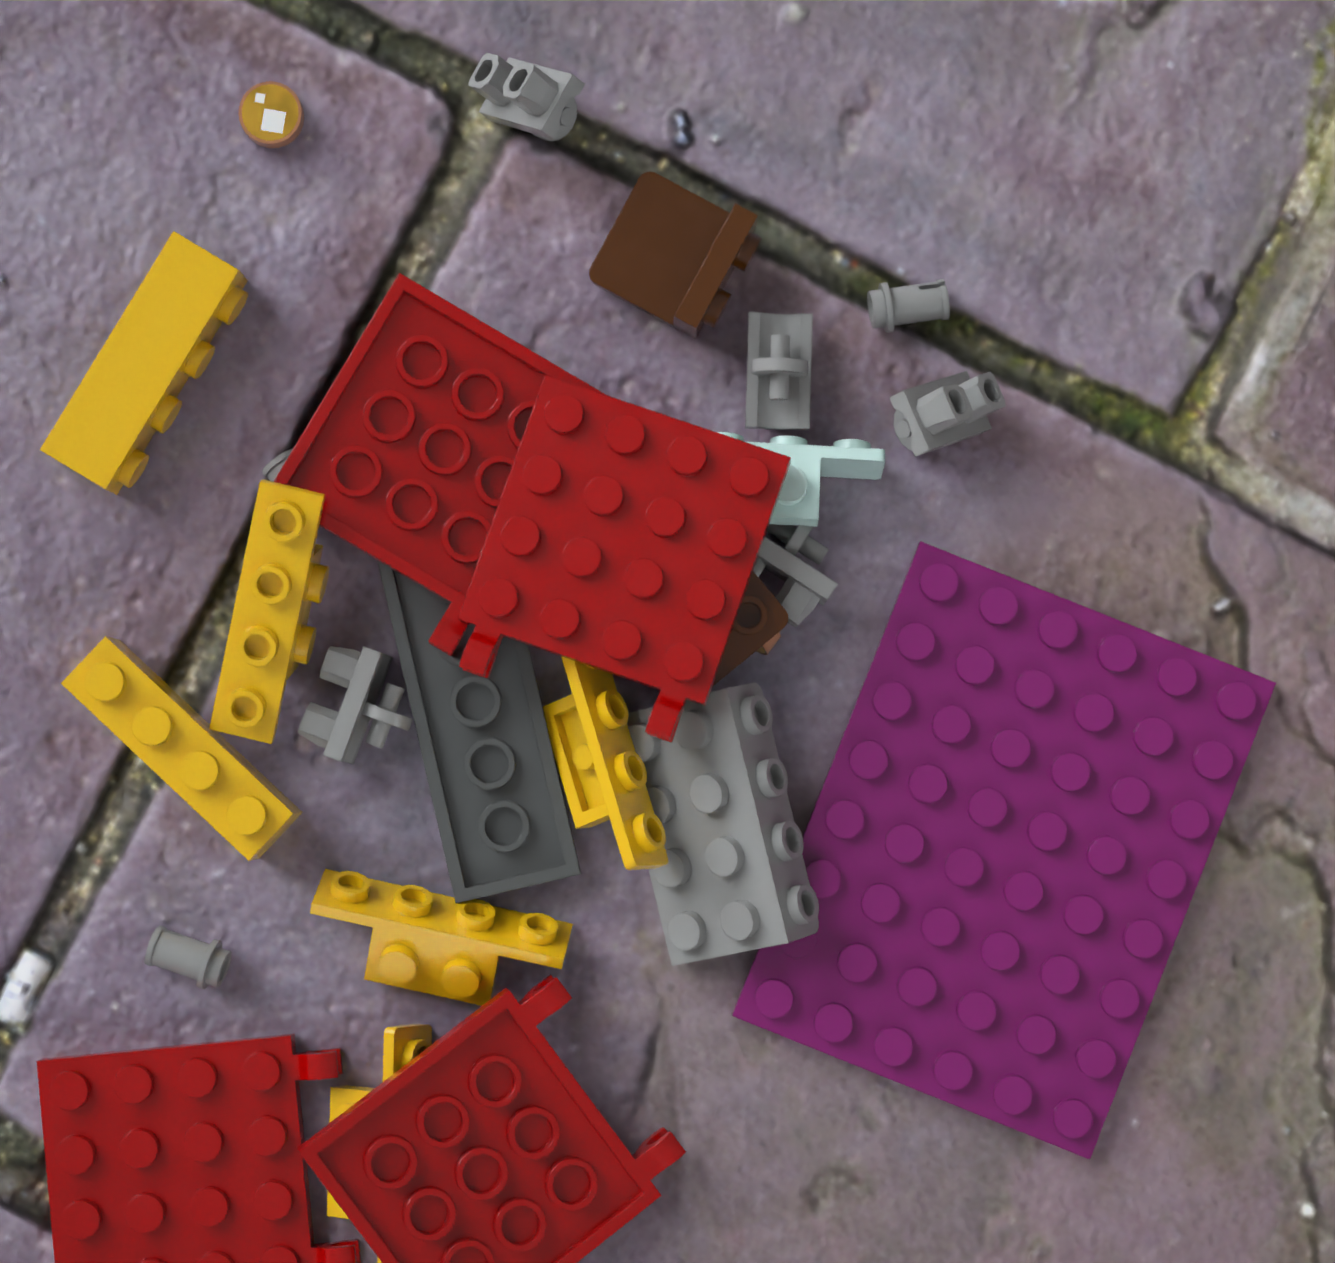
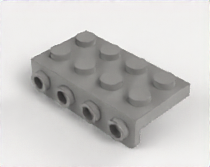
M753 682L710 692L706 706L687 700L672 743L647 735V732H645L653 707L628 713V729L635 751L641 757L646 768V787L654 814L660 819L666 835L664 846L668 856V864L648 870L671 965L675 966L786 944L815 934L819 928V903L815 891L809 884L802 855L803 837L799 827L794 822L787 794L788 776L783 763L779 760L771 728L773 723L772 710L763 695L761 687Z

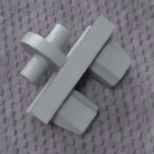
M486 53L482 56L472 74L468 86L486 98L479 113L492 122L532 133L534 136L544 140L554 141L566 136L573 128L577 118V105L574 97L581 93L585 83L570 73L510 57L505 61L498 55Z
M748 313L745 429L809 431L813 314Z
M964 371L903 390L889 397L894 409H896L893 424L896 436L902 445L913 451L915 457L978 436L992 429L987 415L1006 407L1005 399L991 372L980 374L970 379L968 372Z
M770 524L767 532L787 545L783 549L765 537L753 571L759 577L763 569H766L785 582L776 599L787 611L788 623L797 627L814 610L818 603L823 606L827 602L838 583L795 556L799 552L819 565L829 549L808 536L813 526L799 525L798 528H795L792 525Z
M330 646L322 664L319 678L348 689L339 712L310 702L303 715L298 734L317 746L325 748L324 756L340 762L344 761L354 764L371 718H373V722L365 742L383 749L391 725L409 731L413 719L397 713L405 690L404 688L387 683L379 706L376 705L393 657L364 646L361 652L354 649Z

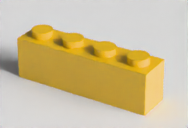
M173 231L49 433L40 451L111 493L118 495L123 485L131 488L140 478L148 463L149 455L144 453V450L155 432L165 433L176 419L182 406V401L177 396L189 376L198 379L209 365L215 352V347L210 342L222 322L231 325L243 309L248 298V292L243 290L248 281L247 278L237 268Z
M105 636L61 682L75 698L248 861L259 859L303 813L217 731L210 730V724L120 639Z

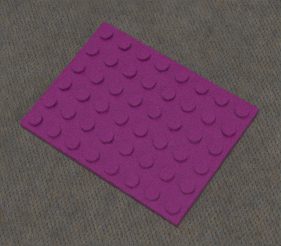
M920 541L802 835V855L809 884L815 891L819 903L818 931L815 934L790 943L757 949L733 1009L732 1016L1090 1159L1276 682Z

